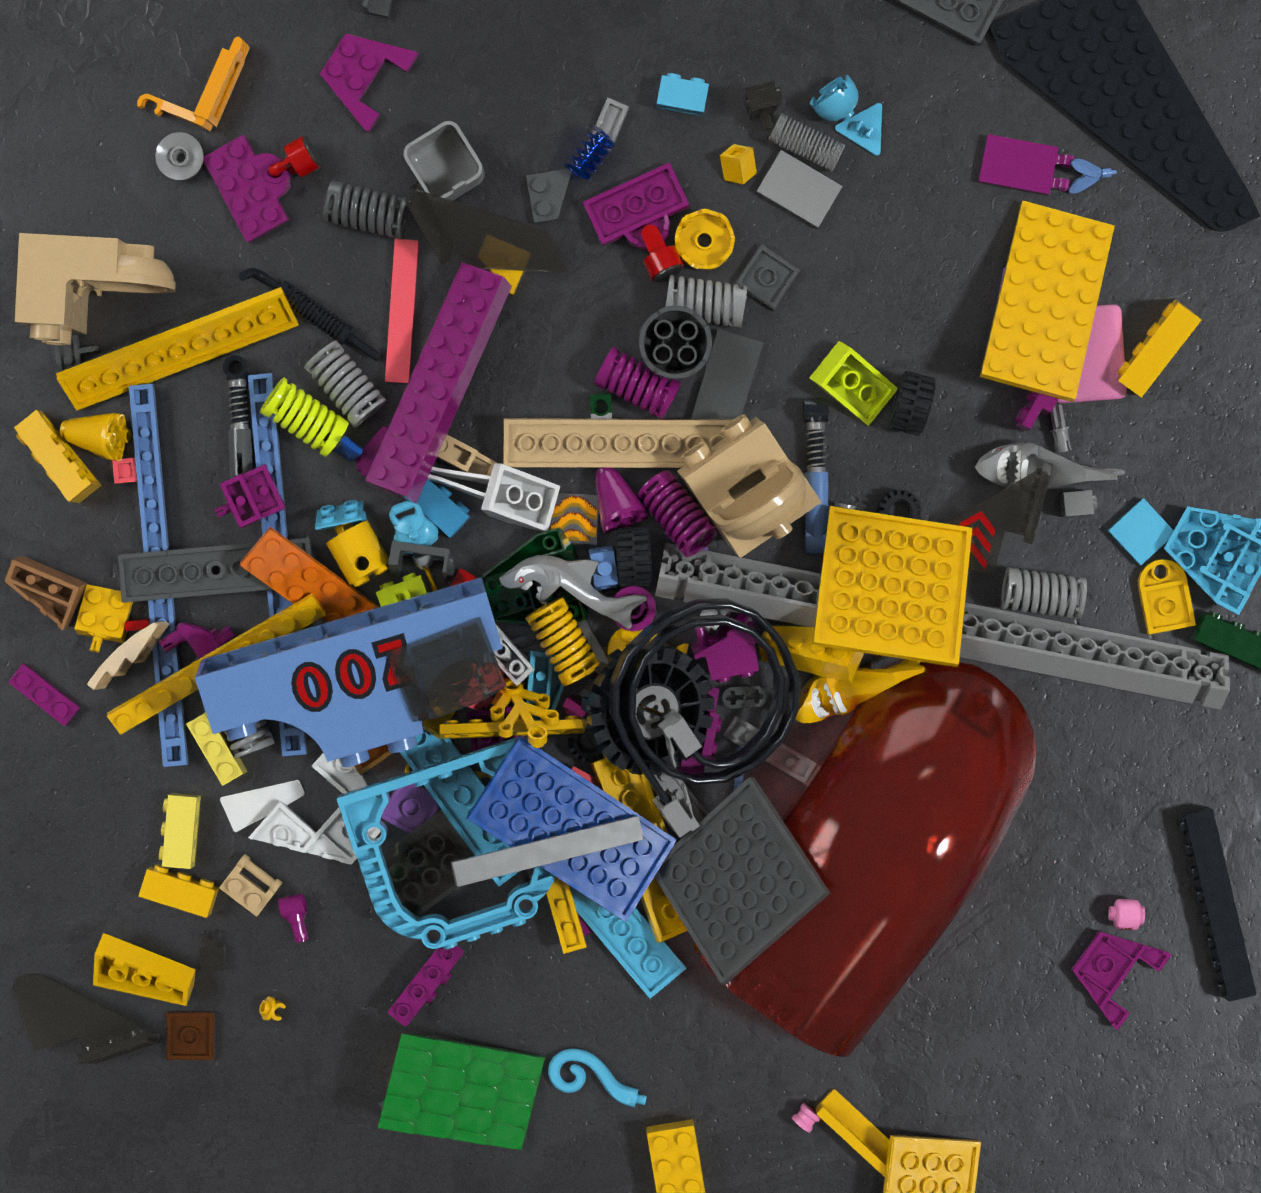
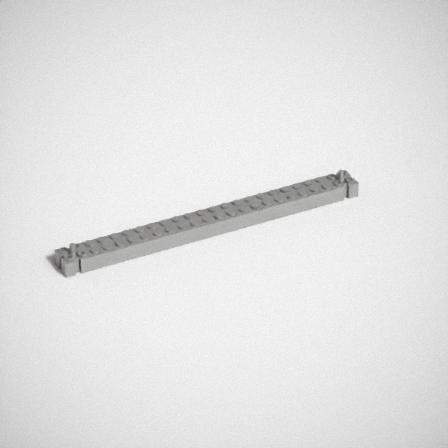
M665 542L655 596L673 600L674 597L676 599L684 597L683 602H690L696 599L727 598L755 609L763 618L815 627L821 574L701 550L690 557H684L676 544ZM965 603L960 648L961 658L1191 704L1198 700L1201 701L1202 706L1220 710L1230 692V678L1226 676L1229 671V655L1210 652L1207 656L1202 655L1199 649ZM722 609V610H727V611L736 612V611L731 610V609Z

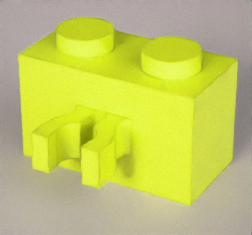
M412 573L402 577L403 582L394 585V582L390 581L380 585L381 590L377 591L376 595L381 607L429 593L423 575L416 576V573Z

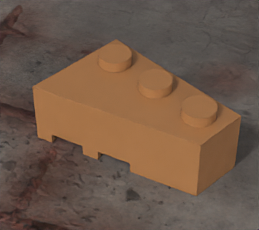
M22 555L12 559L5 582L27 601H31L40 609L42 614L47 615L57 623V626L62 631L72 626L87 582Z

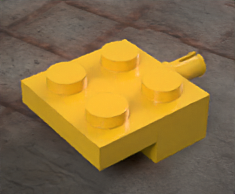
M86 585L74 629L78 635L93 637L90 651L99 653L102 640L118 643L125 642L127 634L125 623L129 621L133 602L122 603L121 591Z

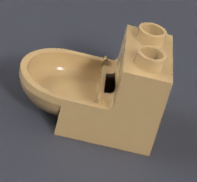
M19 233L15 322L30 328V339L42 340L43 344L70 346L72 334H87L88 296L92 291H96L99 297H102V291L143 294L175 292L176 282L174 281L172 271L164 261L154 259V246L126 244L118 238Z
M745 414L734 418L721 429L726 438L713 447L709 448L706 442H701L685 452L681 457L685 466L677 471L707 517H709L711 523L717 527L722 539L740 558L772 536L776 539L786 536L793 529L790 525L792 522L822 503L800 468L787 458L766 424L757 417L749 421Z

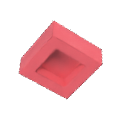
M135 458L121 459V461L112 460L114 484L137 482Z

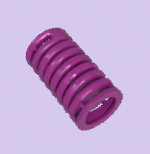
M613 346L593 384L603 390L608 388V392L611 394L616 392L618 398L624 396L626 402L632 401V405L635 407L640 405L642 411H646L649 408L650 415H656L662 420L682 382L676 379L668 381L667 378L660 377L654 372L651 374L652 371L648 366L643 370V361H638L634 367L636 358L633 356L626 363L628 354L626 352L621 353L618 348Z
M670 470L655 475L640 489L637 495L638 499L643 502L646 509H649L650 514L655 517L657 523L666 531L668 537H671V540L676 544L684 557L697 554L717 536V527L710 525L709 517H704V511L699 509L697 503H694L692 496H688V491L683 489V485L677 482V478ZM656 482L658 483L654 488L649 490Z

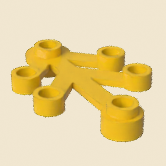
M510 678L505 679L500 686V694L502 696L497 704L491 707L490 718L493 721H502L505 717V708L510 701L513 702L514 707L504 722L499 724V735L504 738L511 737L513 735V726L520 716L528 730V742L534 748L543 747L547 742V729L536 725L531 714L544 718L545 724L554 726L559 722V713L556 710H547L550 706V697L547 694H538L526 690L521 683L516 686ZM523 699L534 701L535 705L525 703Z

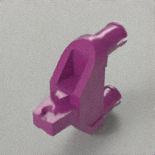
M181 622L177 625V630L158 641L166 653L184 641L185 643L188 642L200 659L226 644L225 642L234 637L235 634L229 625L220 631H217L216 628L210 631L209 628Z

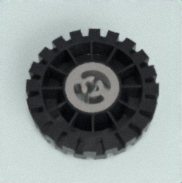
M664 644L648 661L639 681L636 694V712L638 714L637 721L650 749L668 766L673 767L666 747V739L658 724L664 720V715L675 709L684 718L702 745L707 736L702 734L701 731L703 728L710 729L713 717L707 714V712L714 709V697L708 694L712 687L709 679L703 676L705 672L700 665L675 647ZM616 649L608 655L611 660L608 664L601 661L594 669L599 674L596 680L589 678L585 689L590 694L589 697H582L581 709L586 712V716L581 717L583 728L589 732L586 736L592 746L598 749L597 751L613 765L623 771L626 769L632 774L642 775L641 770L620 741L609 713L610 678L622 653L621 650ZM638 652L632 658L620 685V717L630 741L653 775L661 774V769L641 750L625 715L626 681L639 654ZM639 703H642L643 705L649 708H655L656 710L661 712L660 715H657L656 713L650 710H644L643 708L638 706ZM670 739L675 752L674 760L677 768L679 767L677 759L681 757L687 761L692 755L686 758Z

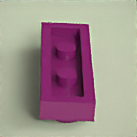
M25 663L20 666L8 682L63 726H67L81 708Z

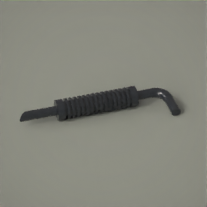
M248 268L238 274L241 281L253 278L273 290L282 287L295 313L301 315L302 318H305L311 324L313 323L322 332L325 331V334H329L330 337L333 336V339H337V342L341 345L349 342L373 360H379V352L353 334L355 330L353 326L347 325L346 321L343 322V319H339L334 313L331 314L330 310L327 311V308H323V305H320L314 299L312 300L304 292H300V289H296L287 280L281 284L257 268Z

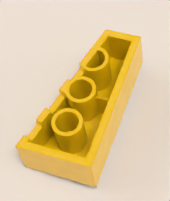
M1176 299L1165 308L1162 313L1163 316L1158 323L1155 322L1148 330V336L1144 342H1139L1132 351L1133 357L1128 363L1125 361L1117 371L1120 375L1117 378L1118 381L1141 398L1202 321L1198 315Z
M35 410L14 427L18 432L16 435L18 440L24 446L27 445L34 460L43 466L47 476L57 485L68 502L80 503L102 486L67 441L61 438L59 431L42 411Z
M772 626L788 647L797 670L848 683L852 682L864 653L812 645L814 627ZM764 630L762 637L774 648L780 666L785 667L778 648ZM758 644L762 661L768 662L764 649Z
M103 933L94 954L93 985L187 1006L195 983L196 969Z

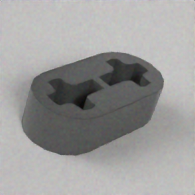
M757 685L728 687L722 693V701L725 706L733 709L760 707L767 700L766 691ZM757 689L760 694H763V698H760L759 702L755 703L754 699H746V695L753 694L754 690ZM730 691H734L735 695H743V699H737L735 704H731L730 700H726V696L730 695Z

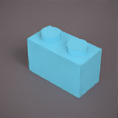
M668 73L667 76L662 75L656 108L703 117L709 84L700 78H691V80L681 79L680 75Z

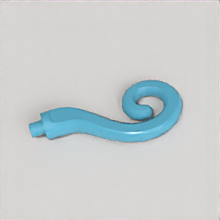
M577 1048L565 1049L557 1053L549 1062V1079L553 1086L562 1092L572 1093L583 1087L586 1081V1073L581 1066L576 1064L570 1066V1072L576 1076V1079L571 1083L565 1082L560 1075V1070L564 1063L578 1061L586 1064L594 1071L606 1091L619 1103L634 1108L636 1103L641 1105L646 1103L647 1096L638 1094L639 1089L619 1083L606 1065L586 1050Z

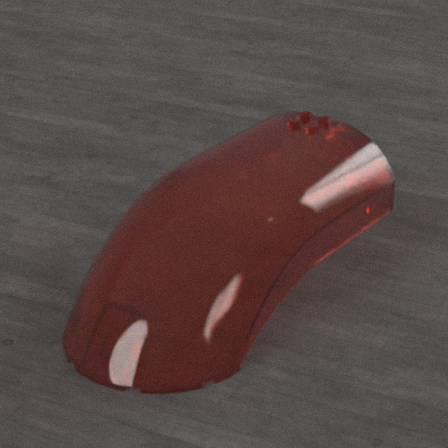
M920 662L919 665L925 667L923 673L903 680L882 693L858 704L821 763L781 818L830 891V894L725 986L781 1028L804 1043L827 1054L838 1057L850 1056L953 921L990 864L1032 782L1036 763V745L1034 731L1027 712L1015 693L1000 679L970 663L959 662L957 667ZM694 941L693 948L695 952L697 953L701 961L705 964V966L716 977V975L712 971L711 967L709 966L708 962L706 961V959L704 958L703 954L701 953V951L699 950L698 946Z

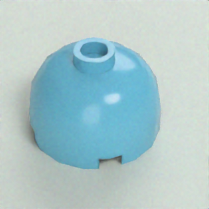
M846 75L845 80L842 77H838L828 83L819 91L822 95L817 100L813 97L810 101V105L821 118L827 121H837L839 119L845 121L854 114L853 109L858 103L859 94L854 82L849 75Z

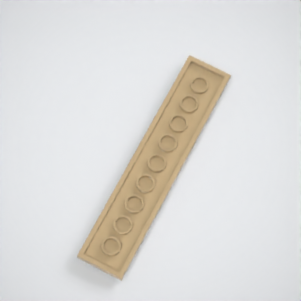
M504 418L503 464L509 467L682 468L685 466V463L681 457L685 452L701 442H706L709 448L726 438L721 429L733 419Z

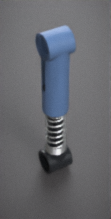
M828 398L803 399V422L807 424V430H809L807 433L809 436L807 440L809 442L807 446L809 449L807 453L809 455V459H807L809 465L804 476L822 502L805 514V554H823L828 519V472H825V467H823L825 464L823 458L826 457L823 455V451H825L823 449V445H825L823 442V438H825L823 432H825V422H828L829 416Z

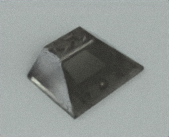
M480 617L386 652L413 722L435 719L481 702L506 687Z

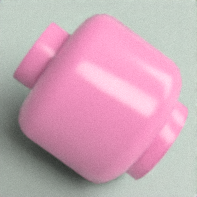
M1117 899L1114 905L1109 907L1108 919L1113 921L1116 929L1137 930L1140 925L1144 924L1145 908L1141 906L1138 900Z

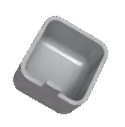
M445 121L409 143L404 149V158L429 200L436 206L447 205L479 185L484 179L485 172L482 163L459 126L452 121Z

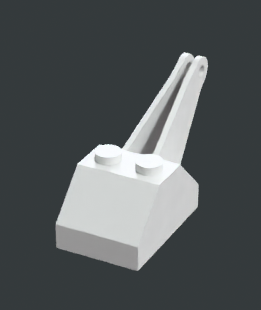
M494 463L491 476L432 467V473L487 484L486 493L438 476L429 474L427 479L484 500L481 510L488 516L509 524L537 531H548L560 490L559 485L504 464Z

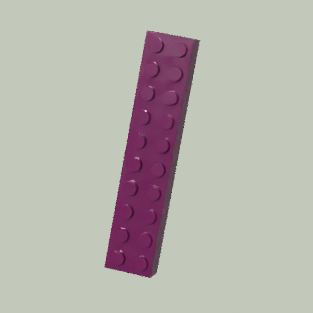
M461 262L365 481L374 488L417 504L512 287L503 276Z

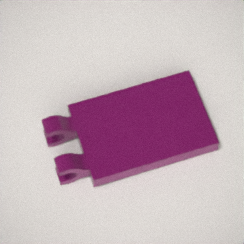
M988 134L978 183L1047 196L1050 194V189L1066 192L1069 188L1070 180L1053 178L1055 166L1071 168V161L1075 156L1057 154L1059 147Z

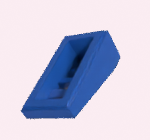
M343 434L333 449L348 461L354 460L363 452L361 446L345 434Z

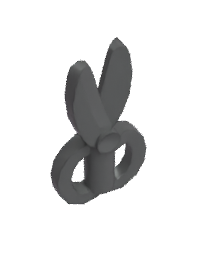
M512 626L505 629L506 634L521 636L511 639L517 648L526 646L534 640L536 645L541 648V641L536 639V634L542 630L534 632L526 626ZM554 643V644H552V645H550V646H548V647H546V648H541V649L547 650L548 648L552 647V646L555 645L556 643Z

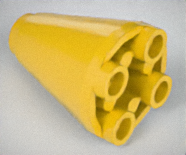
M119 413L71 418L64 420L60 426V436L62 439L102 458L114 461H121L125 445L131 441L132 437L131 429H127L124 414Z

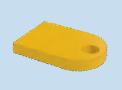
M1155 560L1148 563L1141 570L1138 577V590L1147 634L1196 626L1184 570L1177 563L1170 560ZM1158 565H1163L1166 568V575L1161 579L1157 578L1154 574V569Z

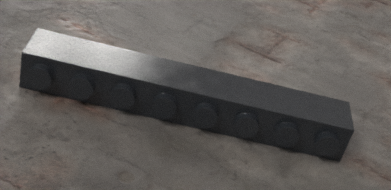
M1204 807L1180 813L1181 820H1178L1181 834H1185L1187 842L1184 843V851L1186 856L1191 859L1192 866H1189V872L1192 880L1196 881L1195 897L1198 904L1201 903L1203 910L1200 913L1202 925L1206 926L1208 936H1205L1207 947L1209 950H1212L1214 959H1211V965L1214 973L1218 974L1219 982H1216L1218 993L1229 1002L1256 996L1257 993L1214 811L1212 808Z

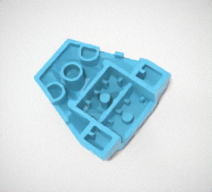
M1187 506L1164 550L1217 605L1239 615L1261 575V519L1246 518L1235 514H1222L1217 511Z

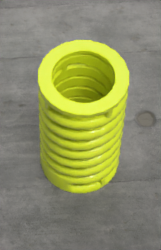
M283 377L267 397L260 409V413L267 418H270L274 413L273 422L279 423L290 408L280 426L285 429L291 423L288 432L293 434L298 429L295 436L301 439L305 435L303 439L305 444H309L323 425L311 444V448L314 450L317 448L321 449L320 454L326 457L342 438L349 422L340 415H335L333 410H328L324 404L320 405L317 399L312 400V396L309 394L305 395L302 389L296 390L295 384H287V379ZM331 431V433H330L328 439H327L326 442H325V441H324V438H325V437L327 436V434Z

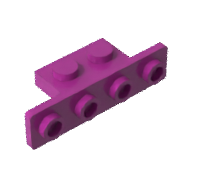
M714 687L708 692L709 695L714 697V709L707 712V714L713 717L710 729H702L701 733L707 737L702 743V747L697 750L700 754L709 757L715 756L717 742H714L716 732L719 733L722 722L719 714L715 712L719 689ZM693 756L687 761L681 758L680 770L692 774L704 772L705 765L700 764Z
M458 945L446 950L443 947L437 948L389 1009L388 1014L402 1025L407 1026L425 1002L428 1005L437 995L435 989L438 985L444 986L452 976L449 971L463 955L464 950Z

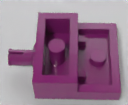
M1030 391L1026 398L1029 401L1027 406L1021 408L1015 417V421H1017L1015 428L1022 432L1030 430L1039 414L1044 416L1052 412L1058 398Z
M264 464L247 473L220 483L227 503L215 508L214 511L217 513L218 518L231 512L239 527L245 528L286 509V506L267 465Z

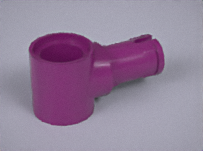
M303 893L279 898L278 904L283 919H287V923H290L295 943L308 940L309 937L304 922L305 914H307V905Z

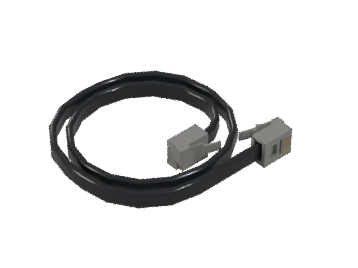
M727 598L692 600L660 616L646 626L622 651L610 678L609 713L619 739L658 795L652 801L679 838L690 830L693 832L700 827L692 813V805L686 786L683 783L681 784L687 813L668 789L663 790L630 741L620 717V685L632 658L639 652L626 681L625 715L634 738L645 755L666 775L694 785L726 783L758 767L786 740L799 711L800 677L792 655L781 636L755 609ZM731 609L752 617L769 634L781 654L789 676L788 705L773 735V730L783 710L785 677L774 648L750 625L724 615L690 616L669 626L670 624L699 610ZM726 625L749 634L764 649L773 672L772 704L761 729L740 751L727 757L712 758L697 751L702 747L684 718L673 709L664 715V720L658 724L666 739V747L673 767L668 766L650 749L636 718L637 686L648 661L669 639L694 627ZM670 739L686 758L692 755L700 764L715 769H727L720 772L695 774L677 769L674 760L675 752Z

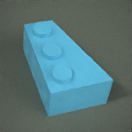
M528 650L527 660L535 670L525 678L524 689L538 694H547L550 697V706L547 710H555L564 688L558 675L569 667L560 672H555L554 666L567 658L555 664H550L549 659L560 652L546 656L545 651ZM523 700L525 703L535 705L534 701ZM531 714L534 721H541V717Z

